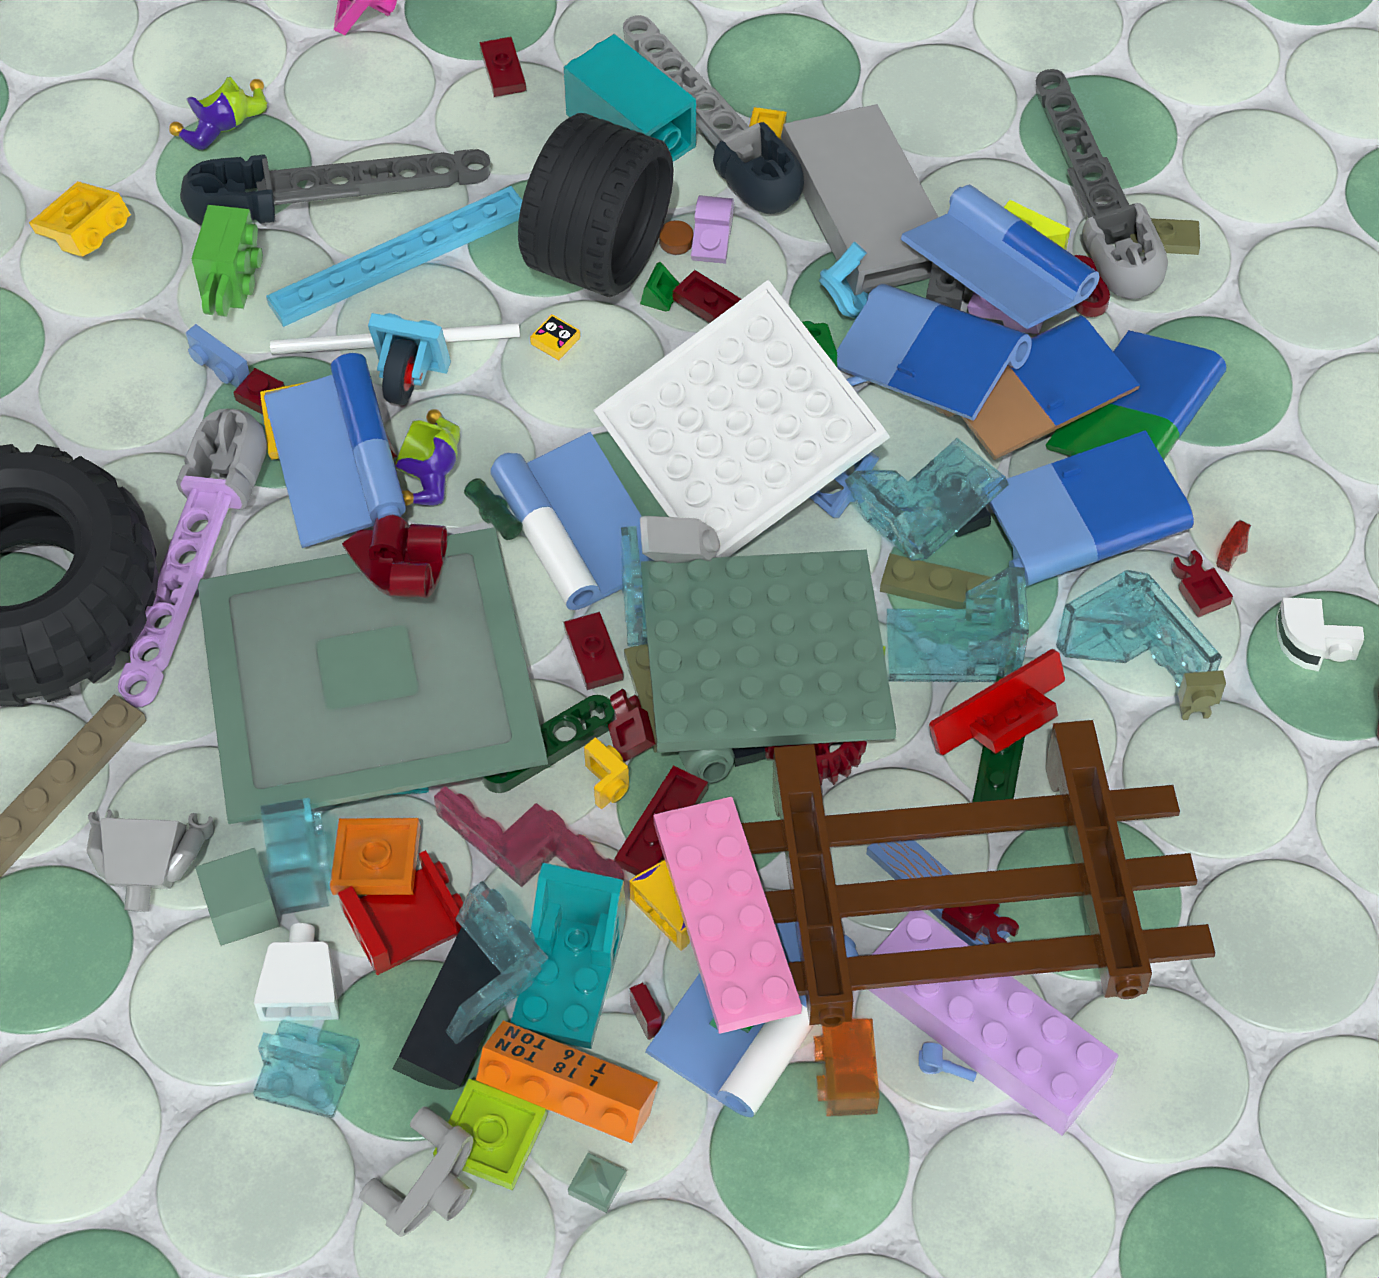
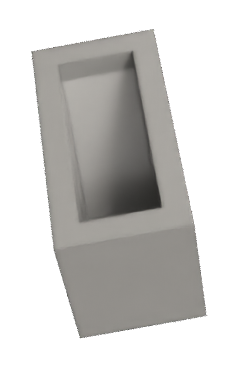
M659 516L640 517L642 554L656 562L684 563L696 559L711 561L712 558L716 557V551L719 549L717 533L712 527L696 518Z

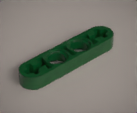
M603 695L589 696L541 724L540 729L548 764L506 772V776L503 778L498 774L483 776L482 782L484 786L494 793L510 791L585 746L595 737L598 738L608 732V724L615 720V711L610 699ZM595 710L599 714L604 712V718L599 719L598 716L591 717V711ZM584 723H586V729H585V730H583V728H582V725H583ZM562 727L572 728L576 732L575 736L568 741L558 740L554 734Z

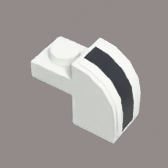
M1283 597L1276 616L1277 638L1281 650L1290 661L1302 668L1319 671L1323 659H1331L1337 662L1357 659L1364 641L1363 627L1324 625L1322 599Z

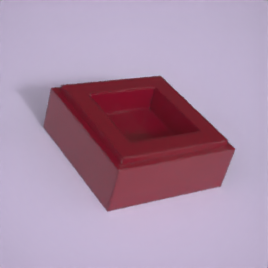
M642 982L629 988L630 1006L647 1040L654 1038L661 1029L662 1015L646 984Z

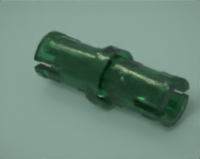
M481 478L473 479L466 485L464 489L465 496L479 509L480 517L486 523H491L505 540H512L521 533L523 524L510 512L508 504L502 496L495 495Z

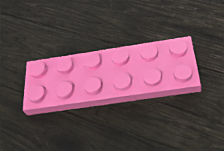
M727 797L654 814L653 819L656 833L718 1033L721 1034L801 1014L802 1004L733 798Z

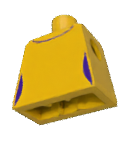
M664 860L629 880L630 899L682 951L690 943V939Z

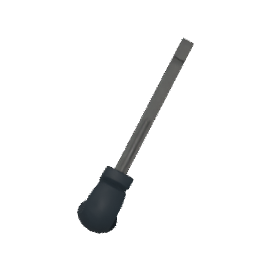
M469 149L454 151V154L441 152L269 171L268 160L265 154L250 156L247 161L241 157L210 159L194 165L185 174L182 180L180 199L188 217L201 226L208 205L250 209L252 221L255 219L260 224L270 223L275 220L274 205L447 187L456 182L459 185L480 183L488 179L490 175V157L482 150ZM477 162L484 167L479 170H472L466 166L469 163ZM438 166H445L450 171L440 174L434 172L433 169ZM402 170H413L416 172V175L403 177L399 172ZM336 177H344L348 179V182L339 185L332 183L331 180ZM308 180L313 182L314 185L310 188H301L297 186V183ZM257 188V191L245 192V189Z

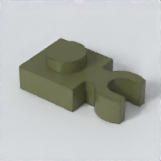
M1223 670L1184 673L1178 692L1183 720H1188L1190 714L1199 711L1202 712L1203 719H1208L1211 716L1210 706L1220 704L1226 686Z

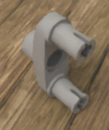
M426 1106L422 1107L414 1115L410 1127L437 1147V1154L406 1198L402 1199L377 1178L371 1179L363 1187L359 1195L363 1202L386 1219V1226L400 1237L409 1234L417 1228L433 1211H436L447 1221L453 1219L466 1205L472 1193V1189L459 1180L458 1177L471 1152L473 1137L459 1125L451 1126Z

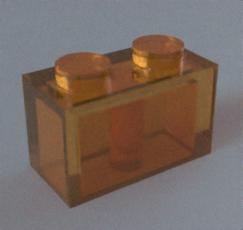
M852 1019V1022H844L835 1027L821 1025L820 1036H813L814 1062H822L823 1076H816L817 1101H825L826 1116L877 1114L880 1096L873 1019Z

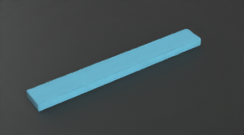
M509 186L266 296L267 303L282 326L285 327L518 221L522 199L513 187Z

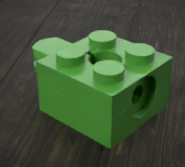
M208 205L191 258L202 300V311L205 315H213L216 311L218 316L227 317L230 307L244 309L247 296L252 295L254 292V272L256 268L260 269L263 252L262 248L257 247L258 228L256 224L252 223L250 209Z

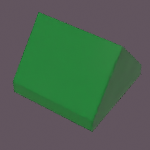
M661 262L656 263L644 287L640 304L666 312L670 310L674 302L673 290L680 283Z

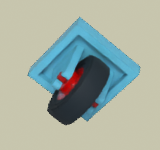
M391 313L384 315L371 314L368 328L379 359L377 371H380L379 378H383V398L387 402L399 405L406 404L412 395L415 385L422 386L427 370L447 374L451 360L441 326H437L435 323L427 320L419 322L405 320Z

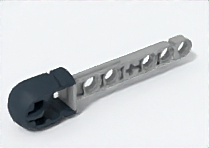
M635 15L626 19L623 23L625 42L696 98V126L716 147L713 156L715 169L727 180L739 197L756 211L766 214L782 212L793 205L799 199L804 186L802 166L794 153L776 136L766 123L760 122L749 127L718 91L703 79L667 37L660 34L658 27L648 17ZM635 29L646 30L644 33L641 34L631 33V31ZM653 47H659L663 49L660 52L651 53L647 51L648 49ZM669 66L679 67L678 70L673 72L664 70V68ZM703 104H711L714 106L712 109L709 110H700L698 108L700 105ZM721 123L731 125V127L726 130H719L715 128V126Z

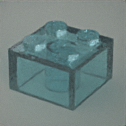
M310 798L260 806L269 875L280 914L284 915L328 907L327 891H331L332 869L329 866V846L326 831H324L321 811L313 813Z

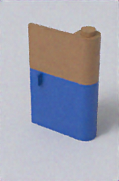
M1081 315L1076 316L1032 337L1030 354L1024 365L1019 369L1009 366L1005 368L974 421L962 417L994 460L1139 389L1140 384L1085 317ZM934 406L937 412L943 413L948 417L955 415V413Z

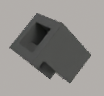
M933 263L926 298L961 310L965 285Z

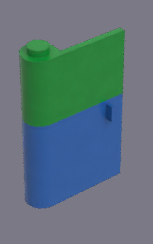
M1128 330L1113 352L1140 384L1139 389L1057 429L1046 443L1047 450L1073 456L1146 430L1161 457L1165 460L1226 372L1227 366L1224 359L1215 351Z

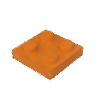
M339 818L330 880L332 895H338V892L350 886H353L357 895L413 894L421 829L419 818Z

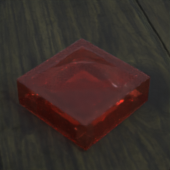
M1240 519L1236 521L1221 545L1216 562L1218 568L1229 572L1238 556L1248 552L1250 524Z

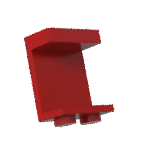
M426 850L419 853L422 869L415 873L413 894L366 895L359 898L353 886L337 893L341 910L376 975L386 972L457 937L464 923L463 916L467 915V910L458 893L451 895L445 885L449 883V878L440 861L433 863Z

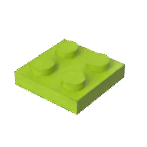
M469 1078L448 1121L451 1126L459 1125L473 1137V1146L462 1171L513 1191L547 1118V1109ZM437 1147L433 1152L434 1157L437 1154Z

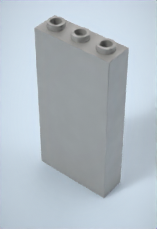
M878 104L783 124L781 140L794 153L802 166L804 174L802 193L836 260L838 261L853 242H856L867 252L860 260L861 264L846 276L854 295H859L863 291L866 293L871 292L872 289L880 284L898 286L930 278L933 262L903 242L901 236L909 230L938 218V215Z

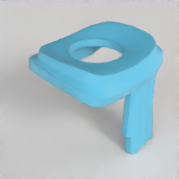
M856 242L852 243L832 267L823 269L820 272L819 282L834 299L839 311L851 318L858 317L868 298V293L864 291L859 295H854L846 279V276L861 264L860 260L867 254Z

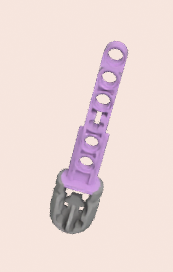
M219 409L210 413L200 423L184 460L185 465L182 466L176 480L178 490L187 498V501L160 568L161 572L154 604L146 608L147 621L145 627L131 647V663H125L118 682L119 693L133 707L148 705L158 693L164 677L161 672L169 664L228 508L243 509L246 508L252 494L251 487L256 483L266 456L267 443L263 427L248 412L239 409ZM212 471L213 473L228 474L226 480L209 477ZM204 519L208 520V524L203 530L199 532L191 531V527L195 522ZM185 552H196V556L192 561L186 564L179 563L181 555ZM163 615L172 616L167 626L154 628V624L159 617ZM154 647L159 648V653L153 660L142 661V655L145 651ZM147 681L146 687L141 693L136 695L129 694V689L135 682Z

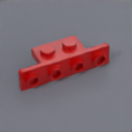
M1050 649L929 723L936 751L941 755H945L969 739L974 738L996 754L1057 717L1056 703L1044 696V694L1065 681L1060 653L1055 649Z

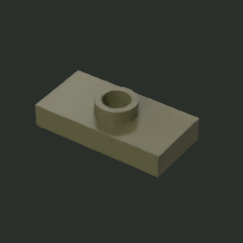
M1151 218L1166 253L1199 255V221ZM1137 233L1130 234L1131 240L1138 243Z

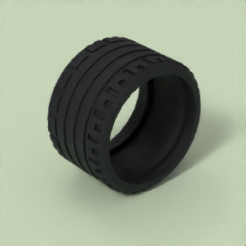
M577 113L563 121L544 144L533 166L523 195L518 221V244L526 265L531 269L606 297H613L628 289L644 269L655 248L670 203L674 167L671 153L664 141L586 113Z

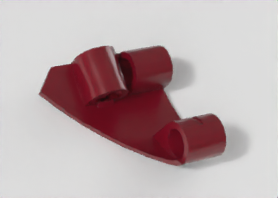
M388 515L379 520L377 517L373 530L357 531L344 541L342 546L359 570L382 593L388 596L428 598L432 595L438 584L447 550L446 526L411 524L408 527L407 522L403 518L396 515Z

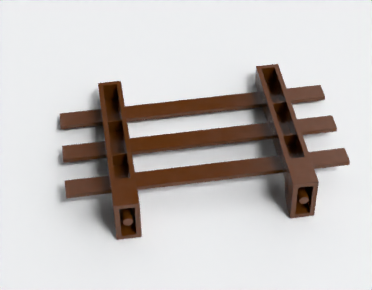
M1072 721L1053 723L1045 767L1052 791L1060 792V795L825 816L814 744L774 748L772 794L777 817H780V820L741 823L751 854L785 851L790 889L765 891L764 894L774 924L795 922L800 962H790L788 966L798 995H805L809 1025L821 1024L825 1027H835L844 1022H852L854 1002L852 991L1094 968L1099 970L1105 998L1133 999L1141 994H1147L1152 976L1150 963L1215 957L1216 952L1208 924L1142 930L1133 891L1197 885V877L1191 853L1126 859L1117 822L1179 816L1180 809L1174 785L1109 790L1094 721ZM1067 826L1075 860L1074 864L836 885L830 847ZM1082 896L1091 935L847 957L841 918Z

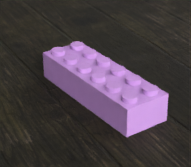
M922 910L910 911L872 955L969 945ZM1012 976L868 989L1061 1136L1064 1135L1112 1076L1119 1056Z

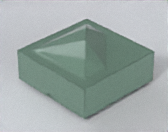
M587 1153L568 1187V1195L607 1213L626 1178V1170Z

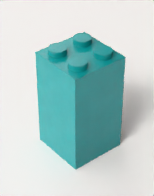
M613 34L602 42H598L593 48L581 56L572 59L563 67L567 116L571 117L577 113H586L612 122L615 125H620L662 140L667 145L673 162L696 147V98L617 35Z

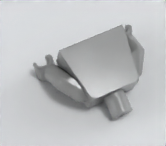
M107 810L106 818H101L98 821L96 813L90 812L88 819L91 829L86 851L98 875L105 879L106 884L115 887H126L124 910L149 912L151 888L170 889L173 882L183 876L196 858L203 842L213 835V818L209 816L207 823L197 825V813H191L188 818L189 829L186 831V825L179 821L114 818L111 810Z

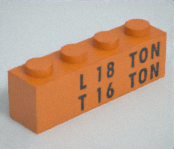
M504 1020L482 1048L476 1081L631 1144L650 1116L658 1085L657 1081Z

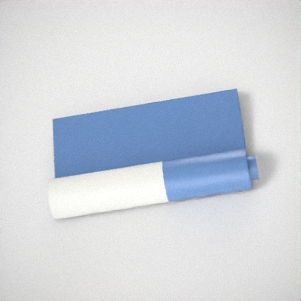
M795 923L775 924L787 963L800 962ZM843 934L847 957L859 956L855 949L856 944L854 941ZM699 973L647 1047L645 1053L738 1114L745 1117H753L814 1025H809L806 998L803 995L799 996L802 1004L801 1014L754 1025L749 1033L737 1029L719 1034L718 1030L709 1024L713 1018V1013Z

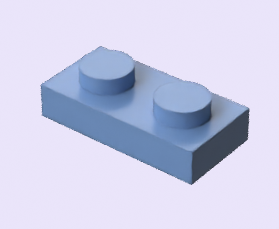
M195 324L186 332L189 344L188 352L191 358L201 366L205 364L212 369L223 383H231L237 388L249 375L247 361L200 326Z

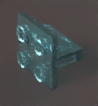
M286 1020L280 1021L275 1035L263 1032L258 1045L264 1065L253 1091L255 1099L333 1118L360 1047L359 1040Z

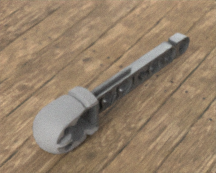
M1047 69L1040 72L1035 80L1037 96L1042 107L1045 108L1048 121L1070 167L1067 169L1068 175L1088 217L1083 226L1082 237L1096 269L1107 285L1108 290L1127 299L1144 297L1154 292L1164 281L1168 259L1163 243L1146 207L1141 203L1129 205L1108 158L1102 156L1063 72L1057 69ZM1048 82H1056L1060 84L1058 87L1054 89H1046L1042 87L1044 84ZM1059 104L1070 106L1065 111L1053 110ZM1072 126L1080 128L1074 134L1063 132L1064 129ZM1081 145L1083 155L1079 151L1077 152V146ZM1093 172L1102 175L1099 179L1092 181L1084 178L1085 175ZM1100 196H1109L1112 198V200L1107 204H1098L1095 202V200ZM1137 233L1138 243L1131 240L1130 234ZM1142 249L1144 250L1145 257L1139 256V253L1142 252Z

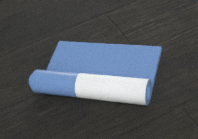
M591 432L528 463L518 453H504L494 461L490 469L491 476L568 609L579 610L641 580V561H654L642 554L640 517L642 516Z

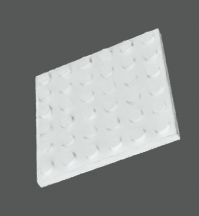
M769 280L593 410L669 517L696 518L715 530L719 539V549L716 551V557L731 556L890 438L881 423Z

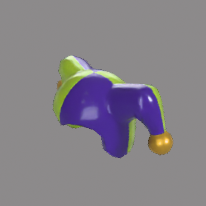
M229 76L222 86L208 97L197 100L195 97L186 98L198 119L197 128L195 131H189L184 129L180 122H172L169 126V132L174 136L181 137L196 149H206L220 132L234 130L244 119L255 117L267 110V101L262 91L264 89L263 81L253 79L250 82L253 97L245 95L243 89Z
M437 409L428 411L426 415L428 423L420 420L412 421L395 462L396 469L419 479L423 490L418 493H412L407 490L402 491L406 506L412 503L433 506L442 504L445 499V476L452 470L457 460L460 428L458 425L443 418L441 412Z

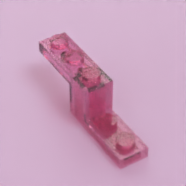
M444 786L434 795L437 816L520 887H523L541 870L542 863L548 864L555 856L570 869L624 880V873L615 861L610 858L603 859L595 852L593 845L585 836L573 834L566 828L563 819L553 810L546 811L539 804L535 803L503 833L500 826L493 819L481 817L475 811L471 801L463 794L458 793L455 795Z

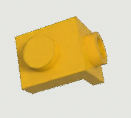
M595 737L584 746L585 767L601 780L594 786L595 804L600 809H603L610 802L615 803L626 794L629 787V770L622 756L611 745L605 746Z

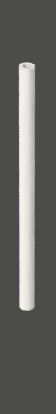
M519 323L442 328L446 342L520 337ZM370 333L270 340L272 355L375 347Z

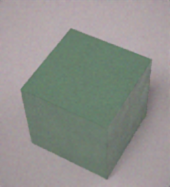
M255 847L195 866L220 946L280 927Z

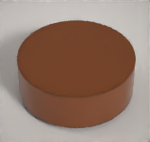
M679 220L665 223L659 236L660 247L665 252L673 255L688 252L693 244V229L686 222Z

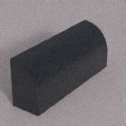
M468 913L392 1069L435 1088L445 1090L459 1088L528 942Z

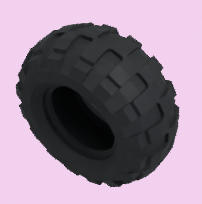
M13 444L0 445V551L20 544L45 543L66 549L74 554L69 569L62 579L50 590L27 602L0 606V706H24L25 698L42 696L45 701L51 702L70 696L69 687L87 678L94 684L112 670L116 661L115 656L120 651L127 653L130 651L145 627L147 621L146 608L147 606H153L156 598L159 579L156 567L157 552L144 512L134 496L123 486L118 487L115 477L82 456L73 460L72 456L65 451H60V448L36 444L32 452H20Z

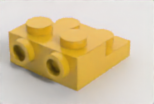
M77 181L31 220L29 224L35 234L55 239L62 251L83 257L98 249L107 235L122 228L131 214L118 192Z

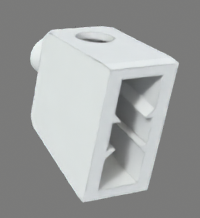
M306 923L293 924L290 926L289 942H273L269 944L254 998V1005L260 1021L339 1020V1007L330 949L326 942H314L315 928L312 925Z

